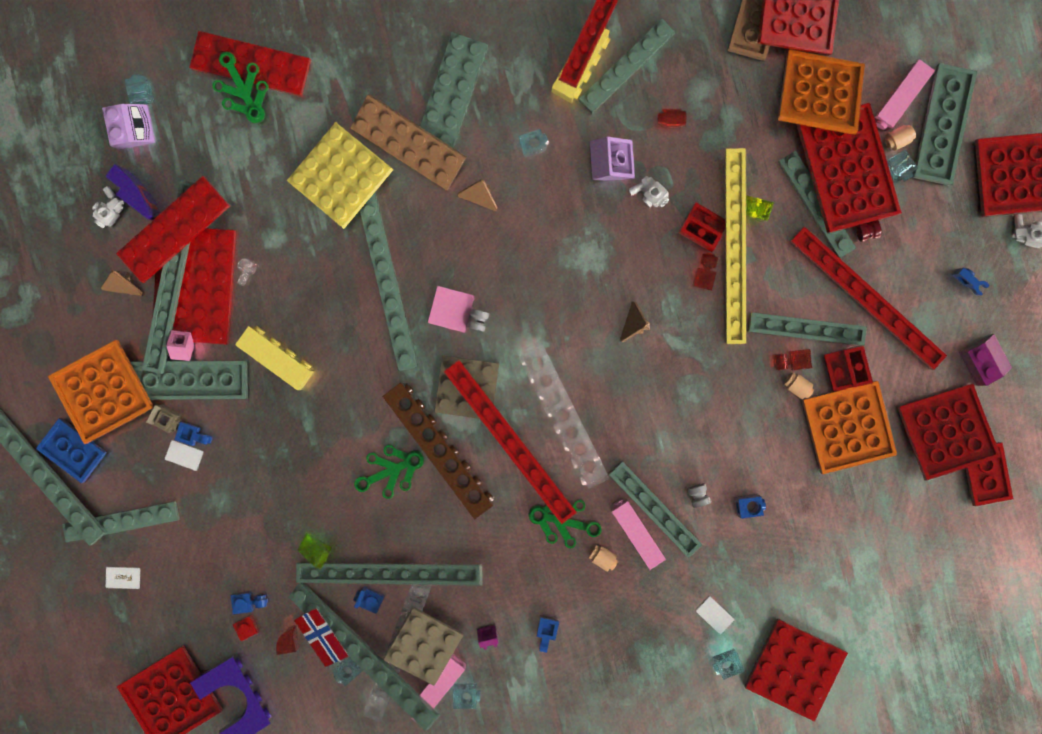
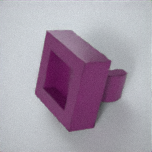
M495 625L477 629L480 648L487 650V646L494 645V647H497L499 642Z

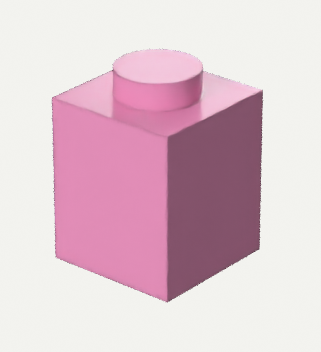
M171 330L166 345L170 359L190 361L195 346L191 332Z

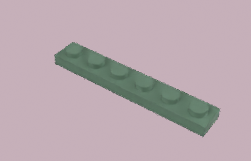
M661 19L579 98V101L591 113L596 111L675 34V31Z
M796 150L779 160L778 164L833 252L841 258L856 249L845 229L827 234L811 174Z
M752 312L750 313L748 332L865 346L867 327Z
M623 461L609 473L611 478L688 558L702 546L693 534Z
M176 501L94 517L105 529L106 533L104 535L180 520ZM69 522L62 524L66 543L83 539Z

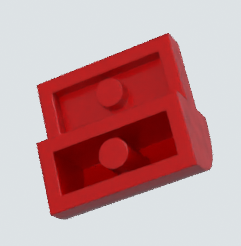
M695 202L678 233L706 250L713 252L725 230V219Z
M864 345L824 354L834 392L873 383Z

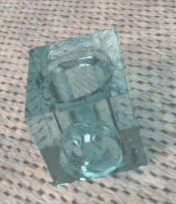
M140 74L132 75L130 79H125L128 99L131 104L147 105L155 103L149 79Z
M541 129L518 136L524 158L546 151V145L549 144L546 133L542 134ZM537 139L540 144L537 147H532L529 145V141Z
M905 149L887 161L890 174L895 182L909 180L914 176L913 172L918 169Z
M735 649L713 657L715 663L712 665L716 675L720 674L723 680L745 672ZM726 661L731 662L729 668H723V664Z
M347 657L335 667L333 673L336 681L346 686L363 670L350 657ZM343 667H349L352 673H345Z
M454 684L453 709H476L477 702H481V690H477V684ZM464 693L471 694L472 698L467 700L464 699L462 695Z

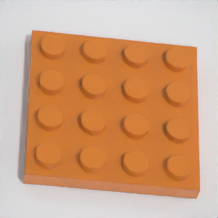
M788 50L778 120L855 135L858 131L865 64Z
M119 340L110 342L48 376L84 444L90 443L154 408Z
M878 381L802 400L821 474L897 456Z

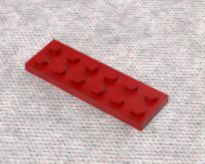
M198 31L189 67L191 70L233 80L228 69L219 62L221 53L231 52L236 57L235 67L244 83L248 75L247 65L249 63H256L260 71L256 75L253 85L256 86L259 81H265L271 90L302 97L311 62L310 58ZM225 56L224 62L228 63L230 61L229 56ZM255 65L250 67L252 73L256 71ZM261 83L260 86H259V87L266 88V86H265L264 83Z
M202 176L116 254L141 283H145L225 212L230 205L206 177Z

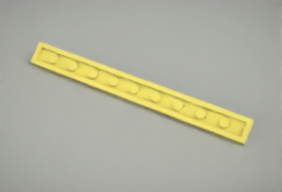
M746 148L725 149L726 344H746Z

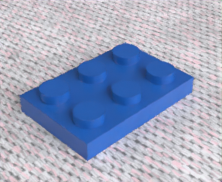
M59 418L36 448L80 483H84L107 453L93 441L84 444L76 428L63 418Z

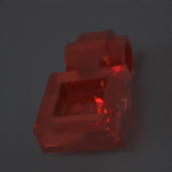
M708 252L707 254H702L700 265H703L704 269L697 268L693 287L712 291L717 272L710 269L716 268L718 257L715 254Z
M811 349L789 351L790 358L787 357L786 353L776 354L773 359L776 370L788 369L790 364L791 370L812 368Z

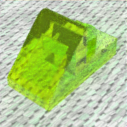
M746 195V217L753 218L759 222L768 221L774 202Z
M306 533L297 550L315 568L321 569L332 547Z

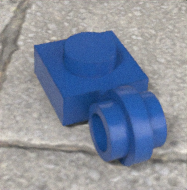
M251 592L232 594L233 614L254 611L253 605H255V608L266 607L268 603L266 594L255 595L254 599H252Z

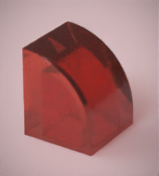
M296 625L287 628L279 637L276 644L277 655L293 653L300 648Z

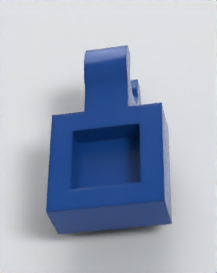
M969 268L956 269L952 276L965 287H969L977 296L983 294L979 290L980 285L984 288L989 287L986 281H979L975 277V273Z
M180 422L174 440L191 446H195L196 441L207 445L211 443L212 436L199 433L201 427Z
M540 616L536 635L542 638L539 647L540 652L547 653L549 640H556L559 620Z

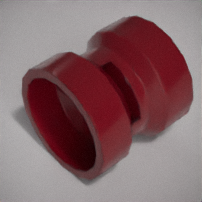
M876 220L856 226L858 240L864 242L868 241L869 238H881L882 229L880 222Z

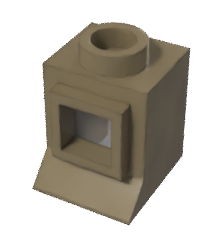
M155 405L146 423L170 433L178 429L182 415L164 405Z

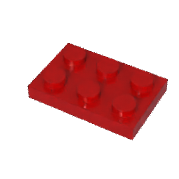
M996 442L1001 454L1000 458L965 468L973 506L1013 499L1003 442Z

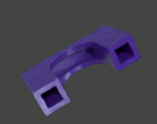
M233 655L195 677L190 683L199 699L223 686L239 688L246 696V708L238 719L220 729L219 734H255L271 724L269 718L272 716L267 707L262 708L259 703L262 701V698L257 690L253 692L250 687L253 684L248 674L243 675L241 671L243 665L239 658L234 659Z

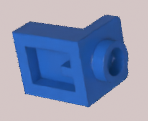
M364 586L361 591L358 590L353 599L356 602L354 607L357 609L361 607L377 614L385 595Z

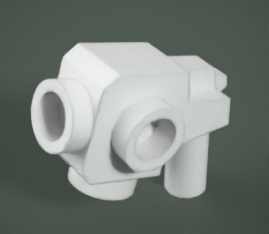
M645 176L642 182L629 188L631 195L642 191L644 193L642 200L649 207L652 205L654 207H663L669 201L668 191L652 177Z
M106 186L103 188V191L108 200L106 203L98 201L92 208L94 211L93 217L96 218L94 222L101 228L114 225L121 216L119 213L124 208L123 204L125 203L116 197L110 186Z
M1015 215V231L1012 238L1023 242L1024 245L1041 248L1042 222L1033 221L1030 226L1023 225V215Z

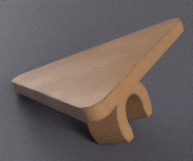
M482 179L460 191L457 195L459 198L494 211L498 208L489 191L490 185H486Z
M112 270L101 286V289L104 291L142 296L143 294L141 290L130 283L131 275L129 272L123 277L120 271Z
M635 301L631 303L620 338L622 342L636 334H643L644 329L650 330V323L646 321Z

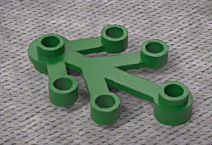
M231 52L221 53L219 62L228 69L237 88L226 85L221 80L214 81L212 87L216 92H226L243 98L247 105L244 106L235 103L231 98H225L222 101L223 108L244 113L246 118L252 123L261 122L265 117L262 103L265 93L269 90L268 83L259 81L256 84L258 92L255 101L250 96L255 77L260 71L259 66L256 63H249L247 65L248 75L244 84L235 67V55ZM225 56H229L230 61L228 63L224 62ZM252 65L256 66V71L254 73L250 71V67ZM219 82L222 84L220 90L216 88V84ZM261 83H264L266 86L263 91L259 88ZM227 100H230L232 103L229 108L225 105ZM254 109L258 111V115L256 117L252 116V111Z
M389 444L384 447V454L386 456L393 455L404 460L400 463H395L378 457L375 452L369 453L366 457L369 464H377L387 469L369 477H358L354 482L355 489L359 492H365L370 488V484L390 476L386 488L382 491L383 497L390 499L394 496V487L400 471L407 468L405 478L400 482V488L403 491L409 490L412 486L411 480L415 469H419L424 464L423 454L417 450L406 453ZM387 447H391L393 449L392 454L387 453ZM370 455H374L376 457V460L374 462L369 460ZM413 456H416L418 458L417 463L412 462L411 459ZM361 480L366 481L365 487L360 485ZM404 481L409 483L408 488L402 486ZM385 490H391V496H387Z
M578 499L572 506L576 512L583 511L585 509V502ZM578 502L583 503V507L581 509H578L576 507V504ZM535 505L529 510L530 521L541 526L546 535V540L550 544L556 543L558 537L555 532L551 531L547 521L556 525L565 540V546L570 549L575 547L576 540L569 534L565 526L587 531L590 537H597L602 531L600 524L596 521L585 523L568 519L561 524L555 515L549 514L551 510L547 505L544 507ZM540 511L542 515L537 518L534 513ZM592 525L597 526L595 532L590 531ZM551 534L556 537L553 541L548 539V536ZM572 539L574 544L568 545L567 540Z

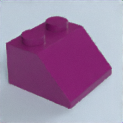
M995 334L959 352L977 386H987L1001 379L1012 368Z

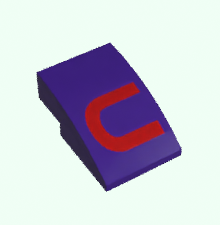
M114 164L105 177L120 187L116 195L144 217L153 221L160 214V211L150 192L129 170Z

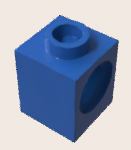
M760 495L735 497L737 516L739 518L764 516L763 510H766V503ZM754 501L755 508L751 511H748V503Z

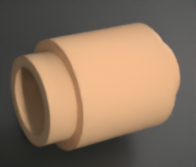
M902 125L887 133L884 142L888 149L896 151L910 144L916 138V133L911 125Z
M792 372L784 382V385L787 386L786 389L800 399L809 398L814 391L812 388L813 383L798 373Z
M595 545L588 557L592 560V563L606 572L609 569L613 570L618 563V560H616L617 555L603 546Z

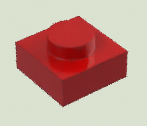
M252 615L232 624L240 641L259 632Z

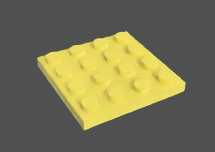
M335 122L287 181L337 224L345 228L393 169Z

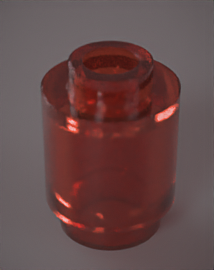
M662 109L661 113H658V125H661V128H681V126H686V111L681 109Z

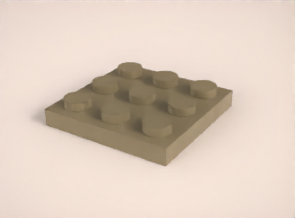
M442 356L435 413L480 419L444 371L460 360L494 404L499 363Z
M412 607L385 653L383 660L435 686L461 641L463 633Z

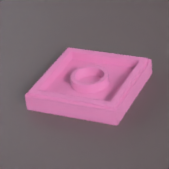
M437 286L428 323L465 333L475 296Z

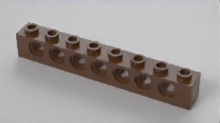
M400 382L382 397L475 520L494 505L492 502L494 500L493 496L488 490L486 492L481 487L483 483L479 477L471 474L469 471L471 467L465 459L462 461L459 458L458 454L460 452L455 445L450 446L447 442L448 436L442 429L439 430L435 424L437 422L431 414L427 415L424 411L425 405L419 398L416 400L412 395L414 391L408 383ZM403 398L410 400V407L407 409L401 406ZM414 413L421 415L422 421L420 424L413 422L412 416ZM425 429L433 431L432 439L425 438ZM437 444H442L445 447L443 454H438L435 451ZM452 459L456 462L457 466L455 469H449L446 462ZM465 475L468 478V483L465 485L460 484L458 476ZM476 490L480 497L477 500L471 499L469 496L470 491Z

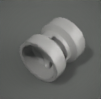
M471 309V318L467 322L466 327L484 332L486 328L485 320L488 319L489 313Z
M705 483L694 485L687 489L689 495L694 498L691 501L693 508L711 503L710 496L705 495L707 494Z

